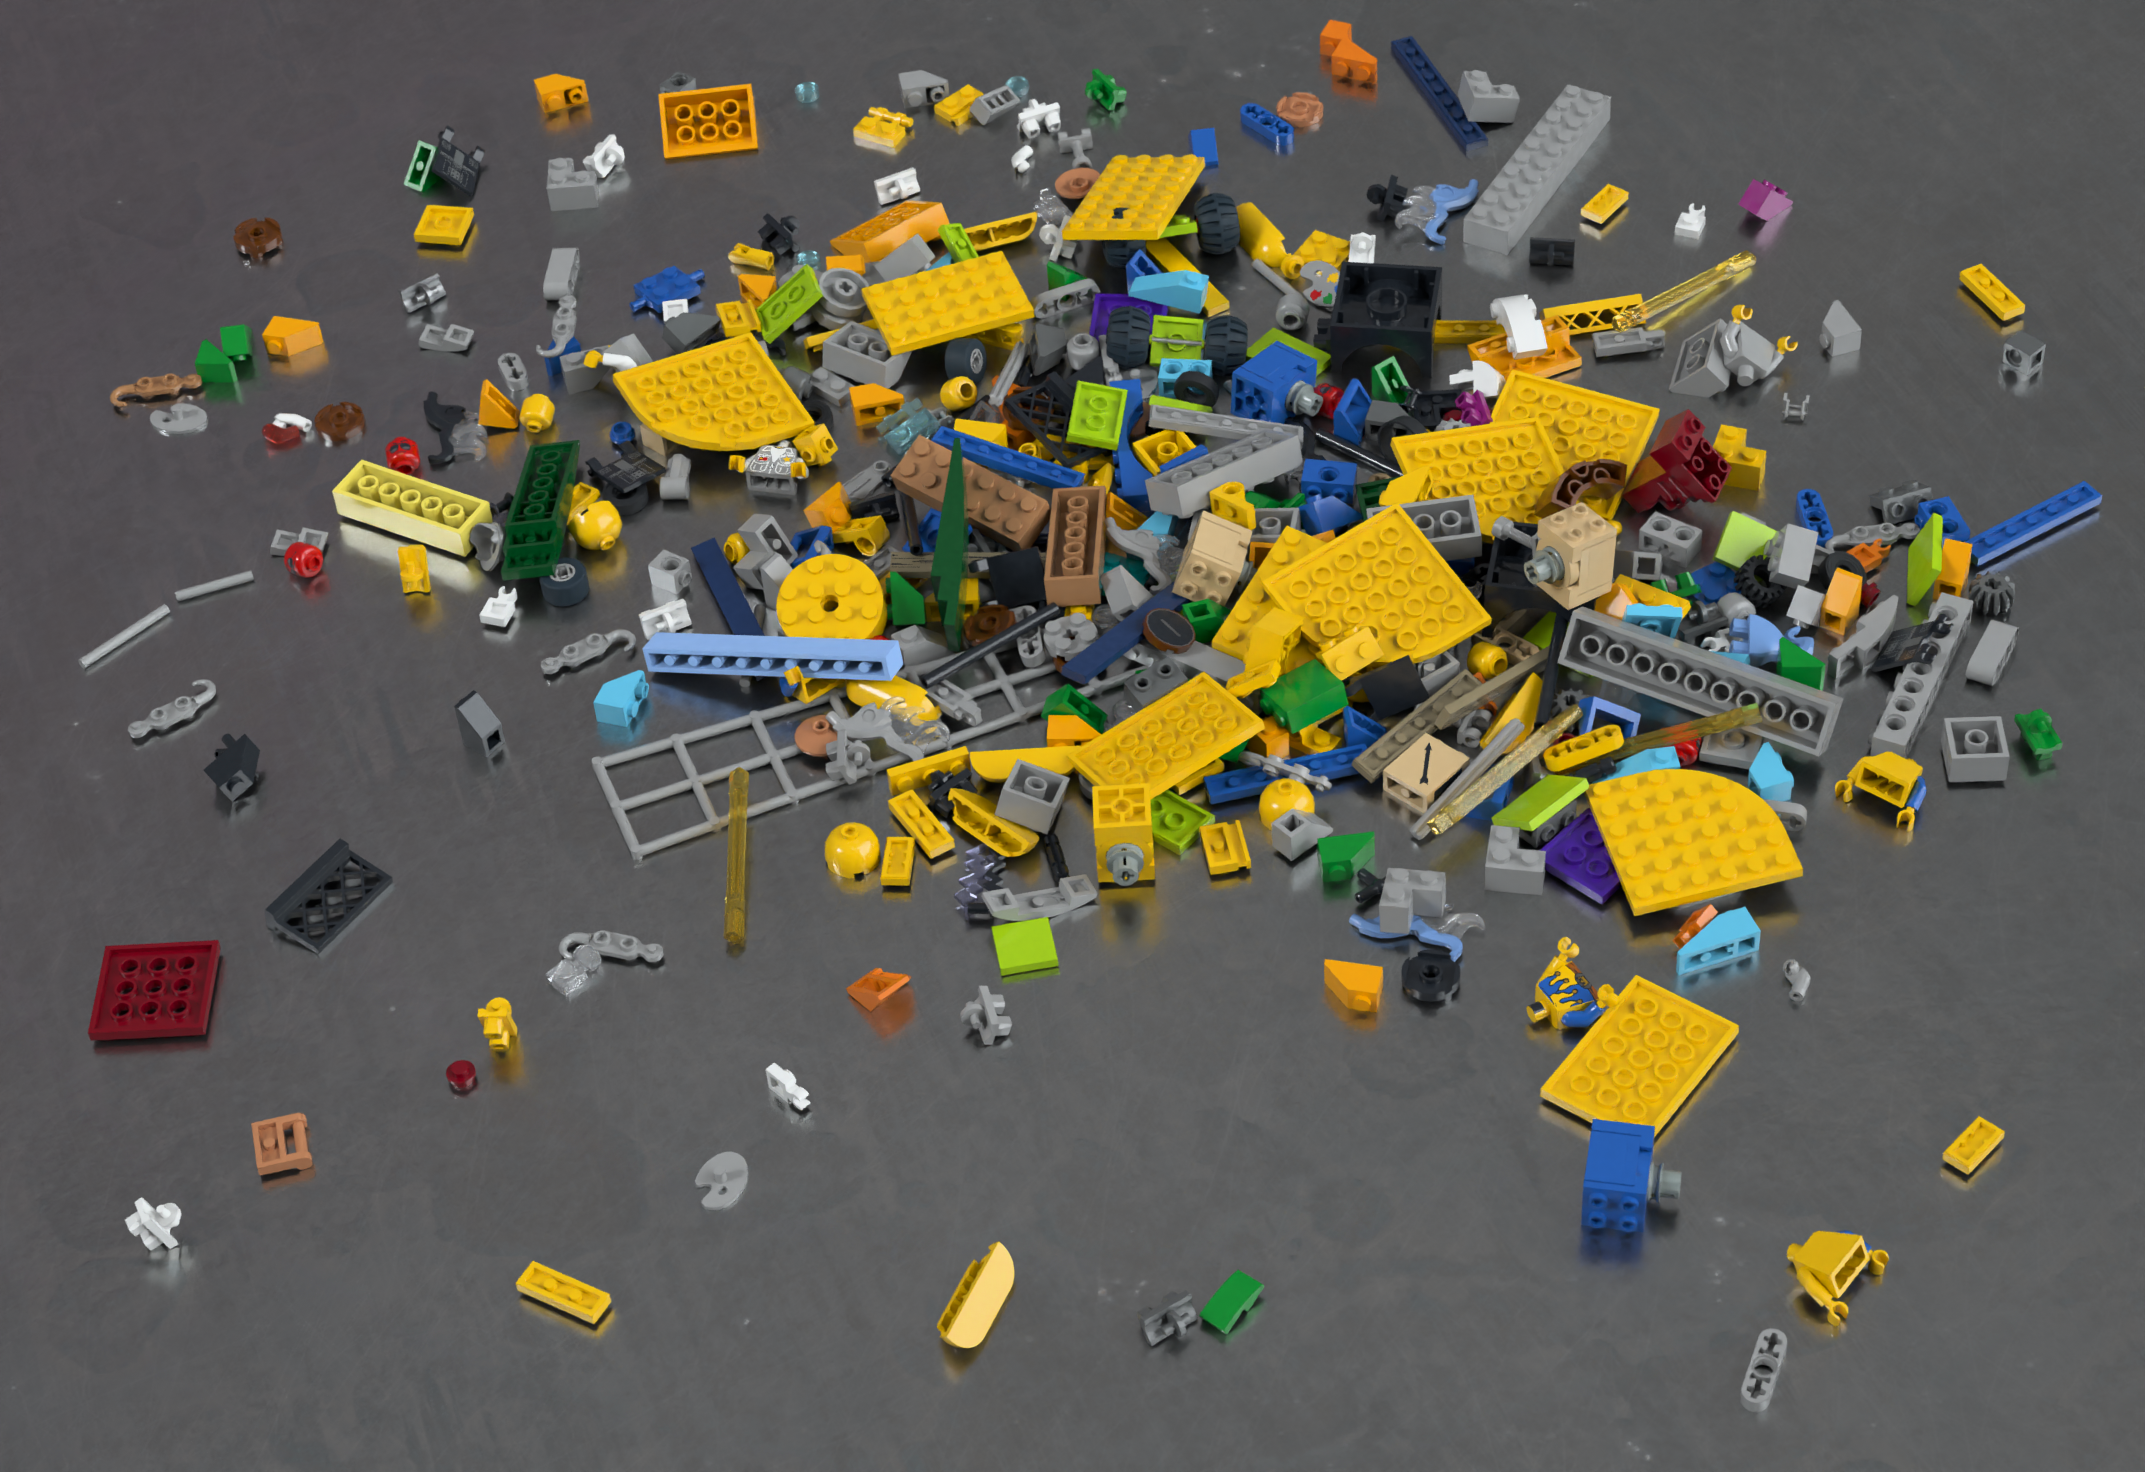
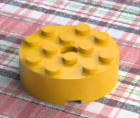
M825 554L802 562L785 578L777 597V616L785 637L843 638L847 635L849 639H871L876 635H882L886 626L887 605L876 575L864 563L850 556ZM833 607L836 608L834 611L828 612L829 610L833 609Z

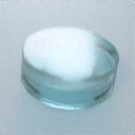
M1016 76L1006 81L1005 85L1017 97H1022L1029 92L1028 80L1023 77Z
M813 82L801 83L795 89L796 97L801 102H813L819 97L818 85Z
M804 251L796 257L797 265L808 264L815 270H818L821 266L820 255L815 251Z

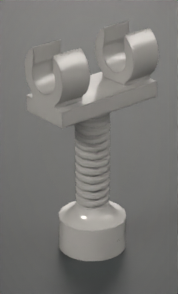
M1090 128L1081 129L1082 135L1068 137L1067 132L1057 133L1060 152H1074L1073 169H1092L1090 159L1085 157L1083 150L1093 149Z
M1500 516L1492 527V535L1501 540H1506L1509 537L1531 548L1534 558L1537 544L1541 540L1537 533L1531 537L1513 528V521Z
M1422 702V703H1420V704H1417V705H1416V708H1418V707H1419L1421 704H1423L1424 702ZM1484 709L1475 710L1468 714L1465 719L1461 718L1449 725L1459 729L1457 743L1461 745L1464 743L1470 748L1478 747L1479 737L1482 734L1478 729L1485 730L1489 727L1491 713Z

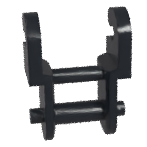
M1407 385L1401 386L1400 390L1408 394L1405 402L1398 403V405L1406 413L1411 410L1416 411L1414 403L1417 396H1422V393L1419 392L1418 388L1413 389Z

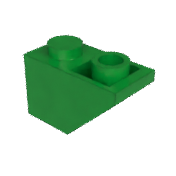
M890 572V577L886 578V593H891L892 604H887L888 620H893V625L927 624L925 596L898 572Z
M1210 599L1182 605L1183 617L1193 626L1195 641L1200 643L1212 641L1232 611Z

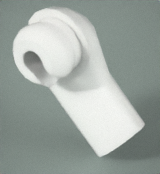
M1025 145L1012 156V166L1015 169L1017 168L1020 173L1025 172L1030 166L1025 161L1033 155V150L1030 146Z
M288 413L277 414L273 422V427L281 431L286 429L287 424L305 432L309 431L312 426L310 420L297 414Z

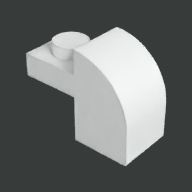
M1473 361V370L1465 369L1459 371L1458 374L1450 375V385L1453 388L1461 389L1462 392L1474 390V393L1476 390L1483 392L1488 407L1496 404L1506 383L1501 373L1483 361Z

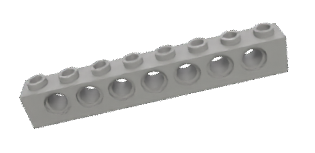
M1942 592L1938 601L1932 602L1928 614L1930 618L1929 620L1924 619L1922 624L1935 621L1939 614L1944 613L1947 615L1944 623H1953L1954 626L1948 634L1932 633L1927 642L1930 645L1927 653H1936L1937 656L1931 664L1914 662L1903 665V674L1898 673L1895 680V691H1889L1885 703L1886 709H1881L1877 718L1878 726L1870 731L1868 737V744H1871L1870 756H1876L1888 751L1905 759L1907 758L1971 621L1972 600Z

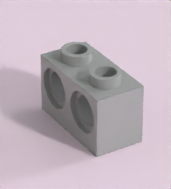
M1656 511L1639 531V550L1649 553H1660L1663 555L1662 559L1684 568L1689 565L1701 550V529Z

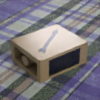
M1425 733L1383 770V790L1418 811L1425 813L1469 766L1470 758L1464 753L1444 744L1440 739Z

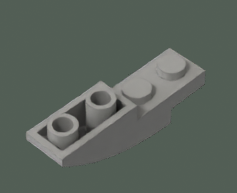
M1892 595L1886 601L1880 602L1867 615H1862L1856 624L1857 632L1852 634L1842 645L1831 650L1828 655L1827 673L1836 679L1853 665L1863 671L1878 657L1895 626L1898 596Z

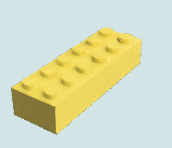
M361 460L332 491L338 514L464 557L474 547L470 542L472 528L478 523L493 522L488 501Z

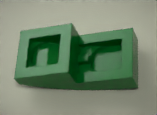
M1237 1270L1216 1291L1199 1314V1317L1227 1335L1242 1311H1249L1265 1286L1242 1271Z

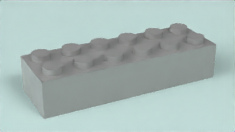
M1265 429L1145 480L1150 508L1153 511L1162 512L1163 515L1172 514L1177 515L1178 518H1188L1193 516L1197 510L1210 509L1209 492L1227 482L1242 483L1245 492L1253 490L1255 485L1274 481L1276 476L1291 474L1295 468L1304 465L1298 435Z

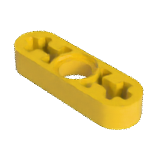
M1606 725L1549 747L1543 753V757L1548 770L1561 771L1620 748L1624 743V738L1619 726Z

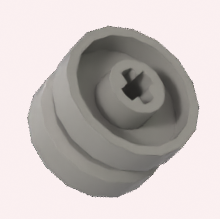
M832 268L824 272L818 281L823 296L810 307L813 317L822 326L830 330L840 329L850 321L860 323L867 307L862 297L861 288L869 287L867 281L860 274L850 269Z

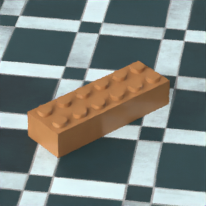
M919 434L890 475L897 490L942 512L952 451ZM963 457L967 488L968 524L973 529H978L981 534L1013 551L1031 548L1050 520L1051 509L1048 501Z
M1105 486L1053 489L1044 576L1047 605L1052 602L1056 603L1058 607L1101 604L1102 583L1100 576L1104 573L1106 526L1104 520L1106 519L1107 496Z

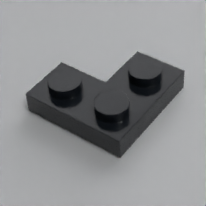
M1461 389L1419 391L1422 393V396H1417L1414 403L1416 411H1412L1413 418L1418 420L1426 429L1434 432L1441 423L1440 415H1445L1452 410L1462 411L1455 403V400L1462 391Z

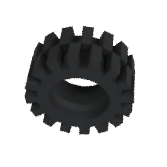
M1763 555L1752 556L1736 571V577L1734 578V583H1737L1735 586L1736 591L1741 590L1740 594L1748 598L1751 603L1754 602V607L1757 608L1760 605L1762 608L1772 605L1787 588V586L1769 581L1771 571H1768L1770 557L1767 556L1764 559ZM1754 575L1762 578L1766 583L1767 588L1761 586L1755 580Z

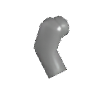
M1790 959L1783 965L1785 976L1792 984L1789 997L1796 1002H1800L1803 1000L1810 984V975L1796 960Z

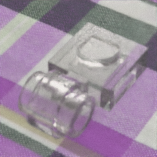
M578 946L573 954L575 961L572 962L566 957L545 974L547 982L565 996L587 980L586 971H594L601 964L600 953L592 946Z

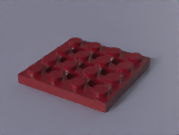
M219 940L105 946L88 1030L90 1041L205 1035L221 949ZM187 964H194L189 969H183ZM158 966H165L162 970L154 971ZM130 967H137L132 972H126ZM182 986H190L187 990L178 991ZM161 987L159 991L150 993L153 988ZM125 989H133L127 994H121ZM178 1008H186L183 1012L174 1013ZM150 1009H157L155 1013L146 1015ZM121 1011H128V1013L123 1016H117Z

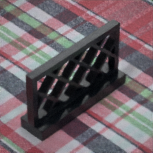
M1056 372L1047 375L1046 382L1006 399L1005 406L1066 468L1070 469L1100 454H1103L1105 457L1112 454L1111 449L1083 447L1082 444L1078 446L1064 443L1065 437L1067 438L1068 430L1066 428L1070 423L1075 391ZM1044 392L1050 398V401L1038 399L1035 396ZM1016 404H1030V410L1019 408ZM1033 406L1049 408L1048 413L1033 411ZM1051 409L1060 410L1066 417L1051 414ZM1031 418L1046 420V425L1034 424ZM1049 421L1064 424V428L1048 427ZM1047 434L1062 437L1061 442L1050 440ZM1062 450L1075 452L1078 454L1077 456L1068 459L1062 453Z
M340 838L265 909L267 927L275 932L280 929L319 954L393 882V878L349 850V843ZM351 861L360 867V871L343 873L342 868ZM376 877L381 880L376 886L364 887V878ZM361 879V887L344 889V880ZM331 881H341V889L324 891V886ZM362 894L363 899L359 903L346 905L345 896ZM342 896L343 905L326 907L325 898ZM322 898L323 907L305 909V904L309 900ZM344 912V917L339 922L327 923L326 914ZM323 915L324 923L307 925L306 916ZM293 917H303L304 925L290 926L286 922ZM325 931V936L316 943L308 937V932Z

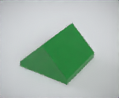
M1782 637L1779 639L1776 675L1823 691L1826 664L1786 638Z

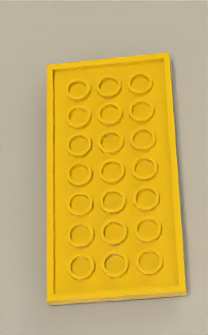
M1193 154L1183 157H1173V155H1162L1160 157L1140 155L1136 158L1117 155L1113 157L1063 228V240H1158L1205 167L1204 157H1196ZM1129 208L1123 211V219L1112 218L1114 216L1113 209Z

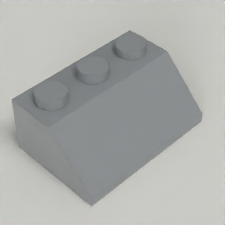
M1721 318L1683 341L1669 387L1672 393L1709 398L1717 392H1723L1728 387L1731 371L1724 365L1723 350L1720 344L1722 333L1725 331L1727 324Z
M850 321L823 342L822 367L833 371L835 374L851 378L856 382L864 384L875 383L889 389L899 381L912 351L892 356L879 331Z

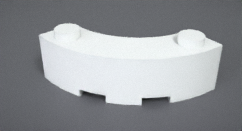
M1527 294L1494 299L1493 303H1490L1491 316L1496 318L1497 326L1502 325L1508 336L1506 339L1508 352H1512L1513 359L1544 355L1547 350V343L1541 320H1535L1537 308L1533 300L1528 299Z

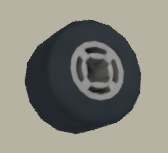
M972 338L953 339L948 344L945 353L947 376L950 380L959 376L968 377L974 383H979L985 374L987 364L986 352L982 342Z
M559 558L555 574L540 577L544 598L555 606L564 607L579 603L589 592L586 568L582 562L574 558Z

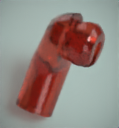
M269 423L264 425L262 429L263 436L277 444L300 437V432L296 425L283 429Z

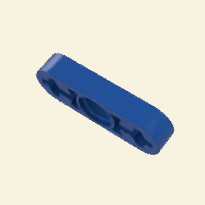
M1248 103L1240 108L1241 122L1270 141L1281 146L1289 145L1294 141L1293 126L1255 103Z
M1813 489L1801 490L1796 497V509L1803 528L1820 532L1821 538L1818 535L1816 545L1825 548L1826 542L1833 537V529L1821 496ZM1817 517L1821 521L1813 522L1808 520V518Z

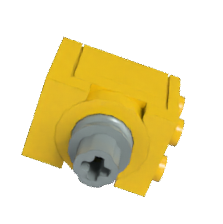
M1149 783L1092 786L1098 883L1116 882L1119 885L1128 886L1137 880L1155 879Z

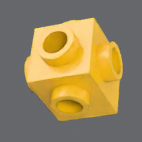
M824 423L804 429L793 440L807 467L816 464L820 467L829 463L832 460L831 456L838 450Z

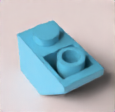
M638 670L603 684L593 702L598 722L623 727L628 726L632 717L637 715L642 699H645L648 695L649 685L646 683L644 671Z
M1763 743L1749 769L1748 789L1762 799L1775 801L1790 800L1791 789L1794 787L1793 775L1790 771H1786L1780 754L1773 750L1770 743Z

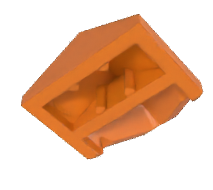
M875 968L847 987L846 990L849 995L871 1012L893 996L912 977L908 974L883 972L881 968Z

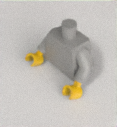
M1736 305L1732 308L1734 319L1729 321L1725 331L1722 333L1720 344L1723 350L1725 367L1738 376L1737 382L1740 385L1749 386L1757 379H1764L1773 372L1784 357L1782 355L1785 352L1795 350L1798 343L1791 342L1787 346V340L1790 336H1784L1778 339V349L1775 350L1774 344L1741 322V320L1751 318L1752 309L1744 308L1745 305Z

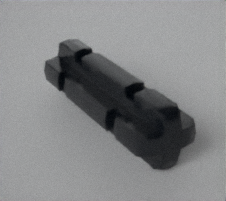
M1608 756L1601 759L1599 764L1596 762L1576 770L1574 775L1570 773L1565 776L1586 778L1589 784L1603 778L1602 774L1606 773V775L1616 772L1617 769L1613 759Z
M1055 834L1045 836L1043 839L1044 848L1047 852L1051 870L1053 871L1054 879L1060 882V878L1070 877L1068 867L1065 864L1066 860L1059 845L1058 836Z

